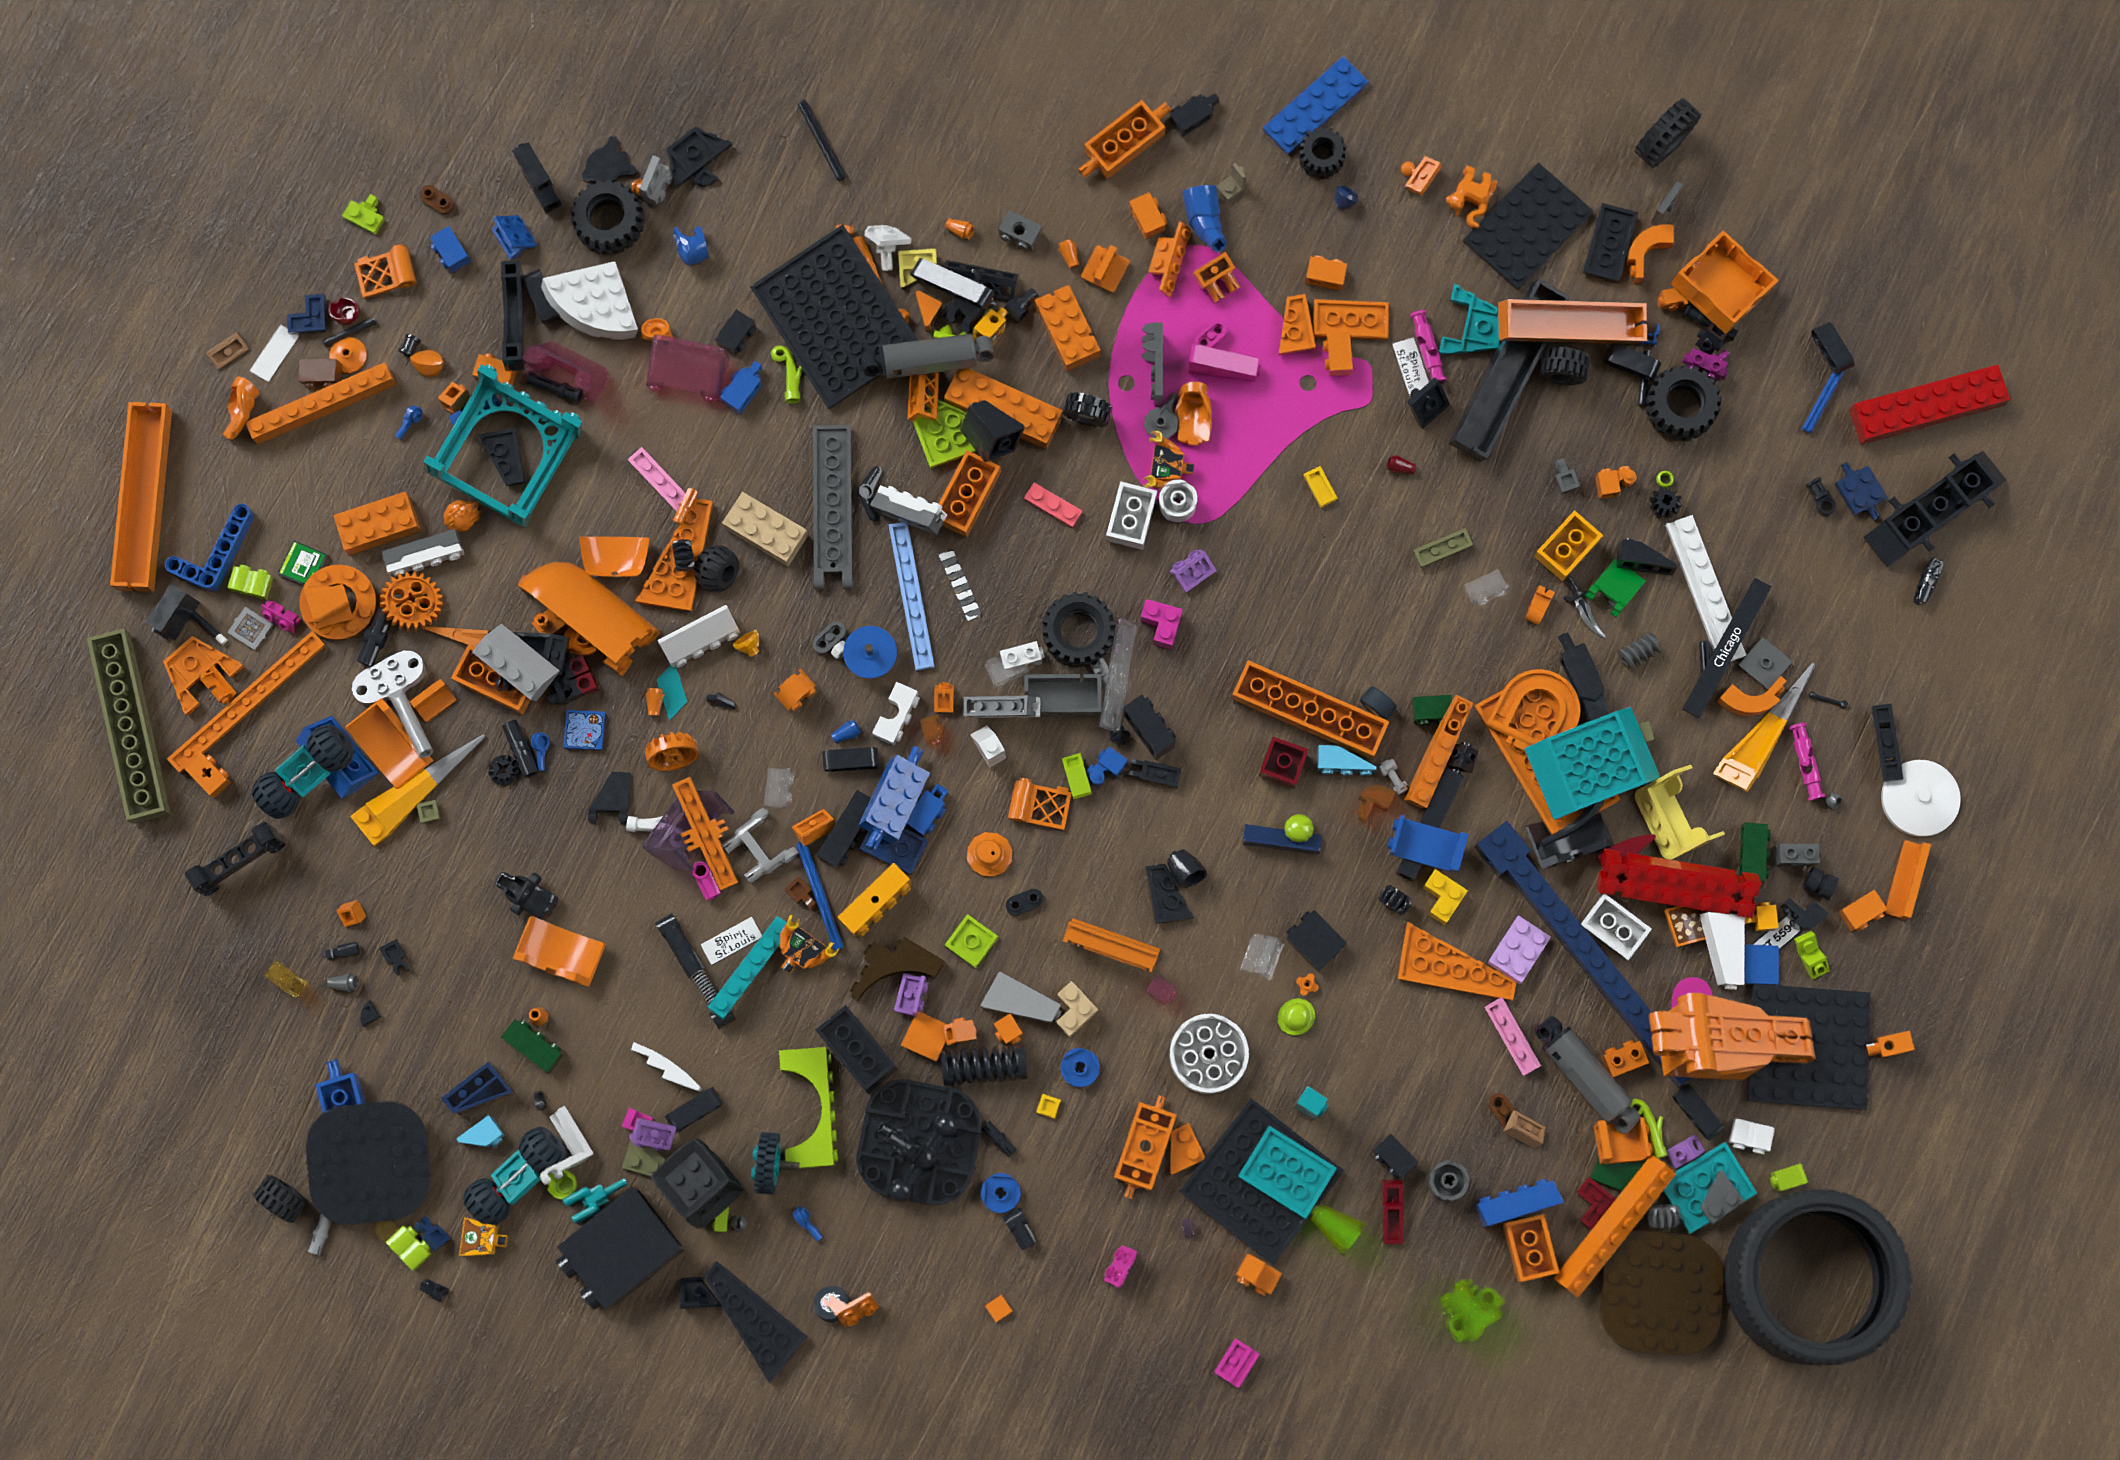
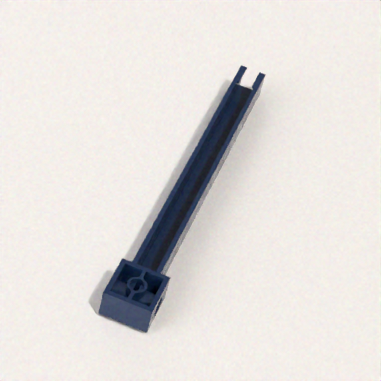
M1505 821L1478 842L1474 848L1498 877L1503 873L1507 875L1663 1069L1661 1056L1655 1055L1653 1051V1034L1651 1033L1649 1014L1652 1013L1651 1010L1526 857L1531 852V849L1510 823ZM1668 1076L1676 1087L1683 1085L1691 1078Z

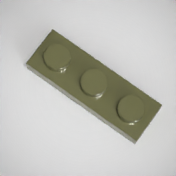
M1466 528L1416 548L1413 550V553L1421 569L1471 548L1473 543Z

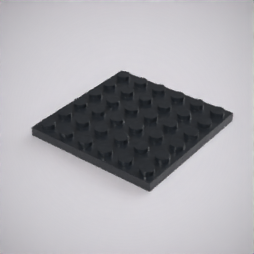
M1752 984V1006L1760 1007L1768 1016L1807 1018L1810 1021L1811 1041H1813L1815 1060L1808 1063L1769 1062L1766 1066L1748 1077L1747 1101L1867 1110L1869 1055L1866 1045L1869 1044L1871 992Z
M1250 1098L1179 1192L1265 1260L1274 1265L1345 1170ZM1269 1126L1336 1167L1335 1172L1306 1219L1238 1177Z

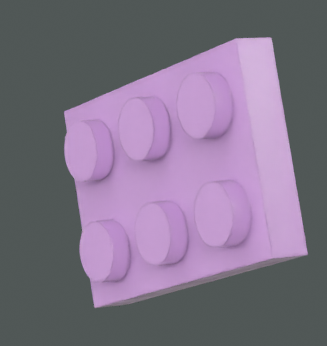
M1518 915L1487 963L1518 984H1521L1551 936Z

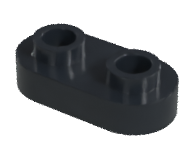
M1037 889L1024 891L1007 900L1006 910L1012 916L1027 913L1042 905L1043 895ZM1032 895L1037 896V900L1034 902L1030 900ZM1014 902L1019 904L1017 909L1012 908Z

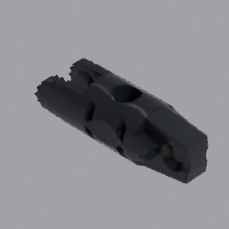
M1933 557L1926 565L1914 594L1913 601L1915 604L1919 605L1928 602L1939 580L1943 561Z

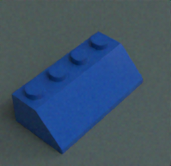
M329 716L304 727L295 741L300 747L302 745L307 747V741L311 733L323 725H333L347 736L354 747L352 761L344 769L331 772L326 777V780L338 795L344 798L357 792L377 776L378 772L334 717Z
M1546 1178L1536 1181L1537 1186L1529 1188V1185L1526 1184L1517 1187L1518 1191L1510 1193V1190L1498 1193L1499 1197L1491 1199V1196L1479 1199L1480 1203L1476 1204L1482 1226L1486 1227L1563 1203V1199L1554 1181L1548 1182Z

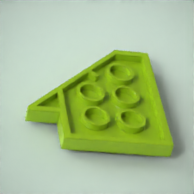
M939 399L937 402L936 420L932 421L920 417L913 421L930 469L962 458L966 450L972 453L977 452L960 431L967 412ZM926 403L928 410H925V412L931 413V409Z

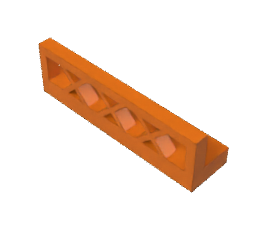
M939 372L931 373V381L926 374L909 377L908 420L915 421L920 417L932 421L937 419ZM926 386H928V388L932 392V397L930 398L925 392ZM926 403L930 407L931 413L924 411V405Z

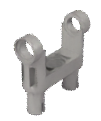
M765 807L755 812L751 816L752 819L735 830V835L722 843L728 854L740 844H746L755 856L758 865L744 874L751 884L762 875L770 874L783 863L790 862L799 854L797 849L792 847L788 850L785 849L772 860H769L750 835V832L762 824L769 815Z

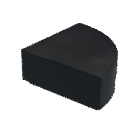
M703 167L692 182L695 185L706 187L715 184L719 178Z
M371 1000L364 1005L361 1012L360 1020L363 1027L381 1017Z
M543 1091L534 1092L536 1109L539 1111L545 1110L547 1106Z

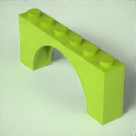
M826 1047L780 1050V1070L782 1072L797 1073L810 1080L816 1087L822 1103L821 1119L816 1131L804 1143L785 1149L786 1161H791L792 1163L800 1162L799 1169L835 1166V1161H838L837 1149L834 1150L833 1143L837 1142L836 1130H833L832 1122H836L835 1110H831V1102H834V1091H830V1083H833V1072L829 1071L828 1064L832 1063L831 1051L828 1052Z

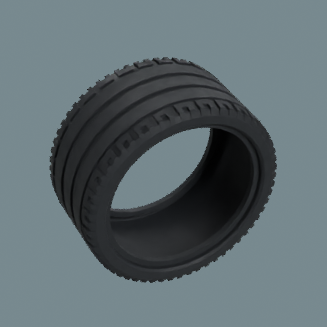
M1811 1189L1783 1195L1764 1203L1757 1210H1754L1741 1223L1735 1232V1236L1731 1239L1727 1249L1729 1251L1725 1257L1724 1267L1726 1268L1725 1272H1723L1727 1302H1730V1310L1734 1318L1738 1320V1325L1744 1333L1748 1334L1749 1338L1759 1347L1761 1346L1763 1350L1780 1359L1802 1365H1840L1853 1362L1876 1351L1878 1347H1881L1891 1338L1890 1335L1894 1334L1900 1326V1320L1904 1318L1908 1309L1906 1305L1907 1302H1910L1912 1288H1910V1284H1912V1270H1909V1265L1911 1264L1908 1252H1905L1904 1248L1906 1247L1901 1240L1902 1238L1896 1234L1897 1230L1893 1227L1892 1223L1886 1220L1885 1216L1878 1209L1872 1208L1871 1204L1860 1198L1828 1189ZM1799 1214L1825 1216L1845 1226L1857 1237L1864 1247L1872 1268V1295L1863 1317L1846 1334L1824 1343L1802 1339L1785 1329L1769 1311L1760 1289L1759 1266L1765 1245L1772 1234L1783 1223Z

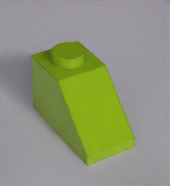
M1801 1164L1772 1172V1177H1770L1771 1185L1774 1189L1776 1188L1777 1192L1808 1183Z

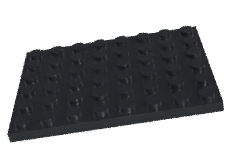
M843 224L750 286L829 410L882 375V372L876 377L864 375L861 355L864 352L874 350L879 353V345L918 341Z

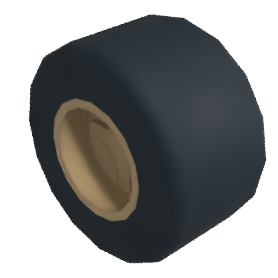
M1371 686L1360 698V702L1372 714L1385 720L1397 709L1394 701L1374 686Z

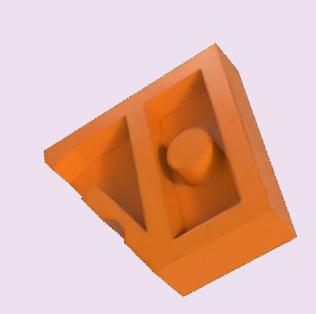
M1189 1123L1171 1131L1170 1173L1173 1175L1203 1161L1205 1158Z

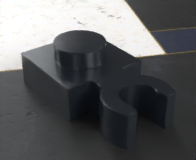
M398 939L379 948L389 966L394 964L393 969L396 975H401L399 972L400 966H404L407 971L410 970L409 965L402 961L407 956Z

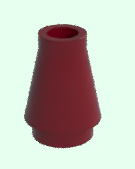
M1390 455L1386 469L1390 470L1391 473L1413 475L1416 464L1398 455Z

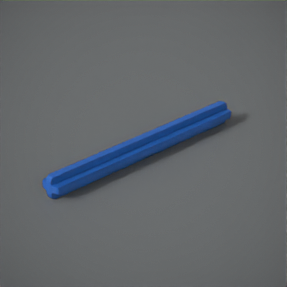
M799 842L797 849L830 941L834 943L832 947L834 951L838 948L840 950L843 948V943L809 848Z

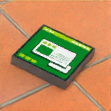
M293 540L277 574L304 586L306 581L315 572L324 567L329 555Z

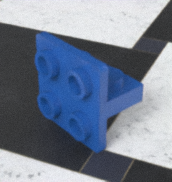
M519 215L495 216L493 218L496 225L492 228V231L510 260L516 259L525 248H535L537 246L533 235L529 232L524 220Z

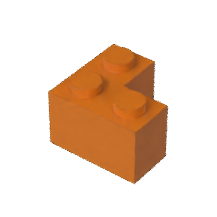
M1246 1254L1235 1276L1238 1277L1237 1281L1245 1286L1251 1284L1256 1287L1254 1291L1265 1296L1266 1293L1271 1295L1282 1273L1252 1255Z

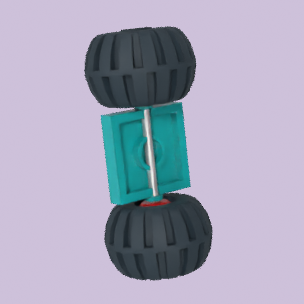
M323 725L316 728L308 738L307 747L302 745L275 769V772L266 773L257 779L252 789L254 801L264 813L272 818L280 819L292 814L298 806L299 795L304 797L329 776L331 772L342 770L349 765L354 756V747L351 741L340 729L333 725Z
M536 1127L526 1132L520 1141L519 1149L491 1174L494 1181L482 1178L468 1186L463 1197L466 1209L482 1224L497 1225L505 1220L511 1205H514L541 1180L539 1174L566 1159L567 1153L561 1141L544 1127Z

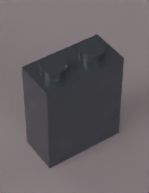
M170 584L146 623L152 626L150 628L151 631L166 640L169 637L176 640L200 602Z
M1313 910L1311 913L1307 911L1300 918L1302 922L1298 926L1294 924L1287 930L1286 940L1319 972L1346 946L1347 942Z

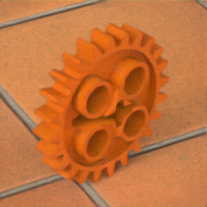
M406 572L405 577L398 573V579L391 577V583L386 582V588H382L383 595H380V600L382 601L380 602V608H384L382 614H388L386 617L387 621L393 619V626L399 623V629H402L403 626H406L407 631L410 630V627L417 631L418 626L425 629V623L431 626L432 620H437L436 614H441L440 608L443 605V602H441L443 596L438 595L440 588L435 589L436 582L430 584V577L423 579V573L419 577H416V572H413L412 576H409V573ZM419 588L421 591L414 592L412 589ZM399 594L402 595L403 598L397 599L394 596ZM421 604H426V605H428L429 607H428V608H422V607H420V605H421ZM409 611L411 614L405 615L402 612Z

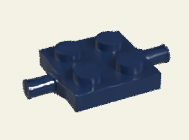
M1848 462L1842 464L1841 467L1846 476L1837 481L1835 486L1853 516L1869 511L1874 521L1881 516L1875 507L1888 497L1870 467L1866 466L1860 470L1853 471Z

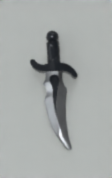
M1567 576L1566 582L1573 596H1564L1563 599L1567 602L1575 601L1576 608L1580 611V616L1586 625L1594 633L1605 638L1604 633L1594 619L1590 605L1583 598L1586 597L1588 592H1580L1575 581H1573V577Z

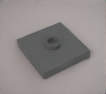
M1678 181L1674 184L1656 210L1651 224L1654 226L1658 225L1666 212H1671L1676 204L1674 201L1683 184Z
M1762 637L1738 667L1765 690H1768L1792 663V660Z

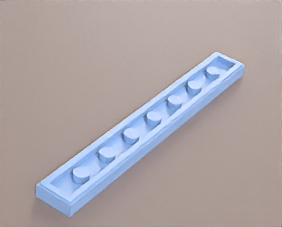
M904 522L889 524L916 671L932 669L935 666L908 524Z

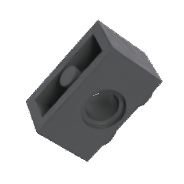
M1008 210L998 230L1002 240L1009 243L1012 241L1023 250L1029 249L1033 251L1042 233V226ZM1020 229L1023 230L1024 233L1022 235L1015 234V231Z
M1779 844L1775 847L1776 866H1816L1820 863L1819 844Z

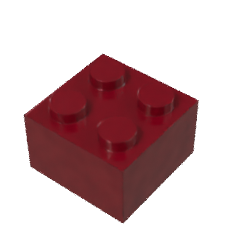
M1272 736L1259 776L1295 789L1309 749Z

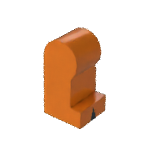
M1539 585L1530 603L1525 620L1539 625L1555 592Z

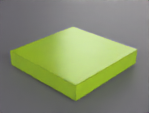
M967 914L948 939L945 947L974 968H977L999 936Z

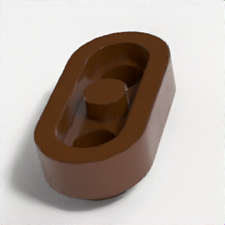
M427 185L420 190L419 196L422 202L440 214L447 215L454 210L452 198L434 186ZM427 192H432L430 196H426ZM446 201V205L442 206L441 203Z
M1497 1093L1489 1098L1488 1106L1500 1125L1505 1129L1507 1124L1506 1117H1510L1515 1109L1505 1095ZM1496 1100L1501 1102V1107L1495 1106Z

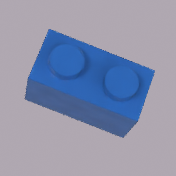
M450 226L430 237L433 242L430 246L435 254L440 253L442 256L440 262L445 269L449 268L453 273L471 262Z

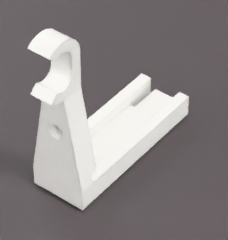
M565 1106L559 1108L555 1114L550 1116V1119L573 1156L545 1169L541 1173L540 1177L545 1185L551 1180L548 1173H553L555 1178L559 1179L562 1177V1171L585 1162L594 1154Z

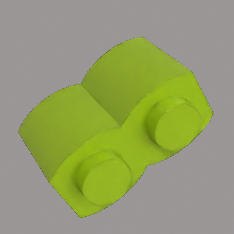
M245 565L234 566L227 588L232 592L267 600L273 577L265 570L258 569V572L251 571V567Z
M403 1225L386 1243L412 1271H415L432 1255L429 1251L431 1247L424 1240L422 1242L416 1237L418 1233L411 1226L407 1228Z

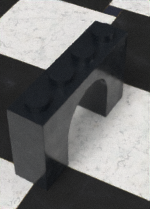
M530 143L517 145L512 152L526 181L547 214L561 206V201Z

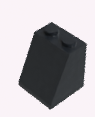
M986 400L974 402L968 407L960 431L983 461L988 462L1015 452L1025 426Z

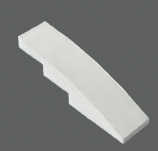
M635 1042L633 1043L631 1050L648 1056V1065L664 1070L662 1078L699 1092L702 1091V1088L673 1062L649 1048Z

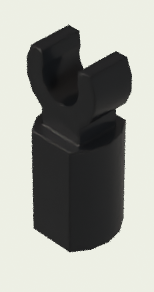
M356 941L338 945L335 949L324 951V956L327 960L360 954L359 945Z

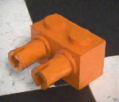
M1226 252L1191 273L1199 287L1208 290L1214 303L1225 297L1216 284L1217 279H1223L1230 293L1240 287L1232 274L1235 266Z
M549 609L544 613L537 614L532 622V625L539 633L560 635L570 627Z

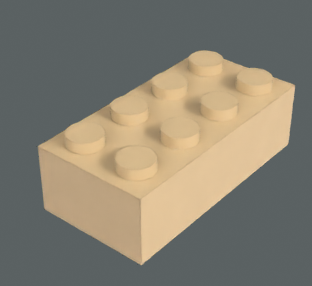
M744 492L740 494L722 522L724 529L786 566L790 565L808 537L806 529Z

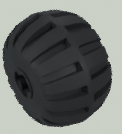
M720 545L709 546L704 549L697 557L698 559L694 567V576L699 585L712 592H720L729 588L739 573V561L734 552Z

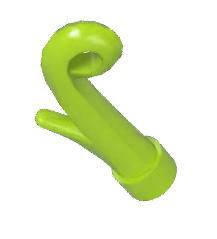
M776 346L771 351V357L775 361L786 360L785 402L788 404L799 403V381L803 369L800 366L796 371L794 357L788 348ZM782 352L784 355L777 356V353Z
M1632 1099L1633 1102L1628 1107L1633 1108V1105L1640 1107L1638 1113L1640 1115L1643 1114L1645 1123L1648 1124V1136L1652 1144L1651 1155L1658 1159L1668 1156L1662 1140L1663 1117L1660 1116L1656 1124L1648 1105L1640 1099Z

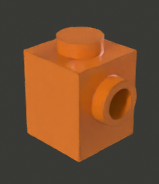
M1011 1014L994 1023L997 1029L995 1035L1000 1043L1005 1042L1006 1045L1010 1043L1012 1046L1021 1041L1020 1037L1023 1033Z
M965 1018L954 1019L953 1023L943 1026L947 1045L967 1043L976 1039V1027L973 1024V1020L965 1021Z

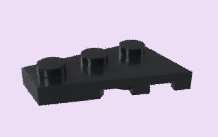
M516 428L478 434L505 485L508 487L524 484L525 479Z
M1166 864L1146 866L1145 870L1155 924L1193 919L1194 916L1189 911L1185 903L1186 901L1176 887V883Z

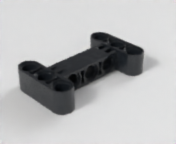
M262 822L251 830L252 836L204 867L196 865L188 869L184 875L194 891L203 896H209L219 890L220 886L218 883L264 853L269 852L273 854L284 848L286 844L276 828L267 822ZM252 844H255V846H256L255 851L252 852V853H249V852H248L249 846L252 845ZM239 855L238 862L232 864L233 856ZM218 866H222V872L216 875L215 869Z

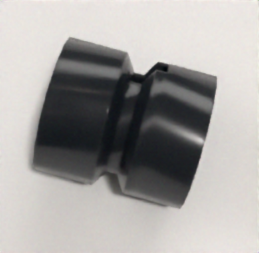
M1813 866L1805 879L1803 889L1810 893L1817 891L1819 897L1828 901L1836 889L1839 878L1831 874L1824 876V872L1821 869Z

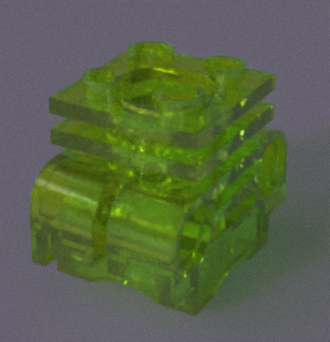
M1464 1278L1460 1279L1453 1286L1455 1290L1452 1293L1446 1292L1439 1299L1441 1303L1438 1307L1440 1309L1447 1306L1443 1313L1445 1315L1453 1313L1446 1320L1445 1329L1456 1342H1462L1465 1339L1469 1342L1476 1341L1489 1324L1496 1322L1503 1316L1502 1312L1498 1309L1505 1303L1501 1296L1491 1288L1480 1289L1474 1293L1479 1287L1476 1284L1469 1287L1473 1282L1471 1278L1466 1280ZM1484 1293H1487L1490 1297V1301L1487 1304L1482 1300ZM1455 1320H1458L1461 1323V1327L1458 1331H1456L1453 1327V1322Z

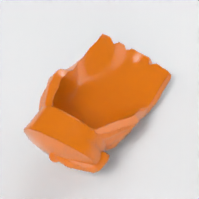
M236 377L231 385L232 391L228 402L231 422L223 432L224 437L230 440L236 438L246 425L245 422L248 421L250 412L254 407V400L259 395V390L243 377Z
M1186 383L1179 390L1178 396L1180 398L1176 405L1179 423L1177 440L1181 443L1198 446L1200 443H1208L1210 440L1212 429L1211 400L1208 397V386L1205 383Z

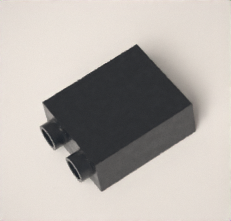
M632 1186L560 1243L557 1248L563 1255L556 1262L569 1279L576 1274L580 1276L586 1284V1287L580 1291V1294L593 1310H596L601 1305L605 1310H611L683 1253L685 1249L641 1191Z

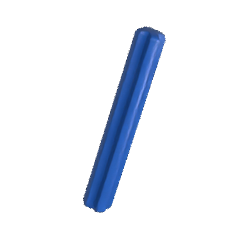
M1844 371L1838 374L1832 372L1802 427L1804 432L1811 433Z

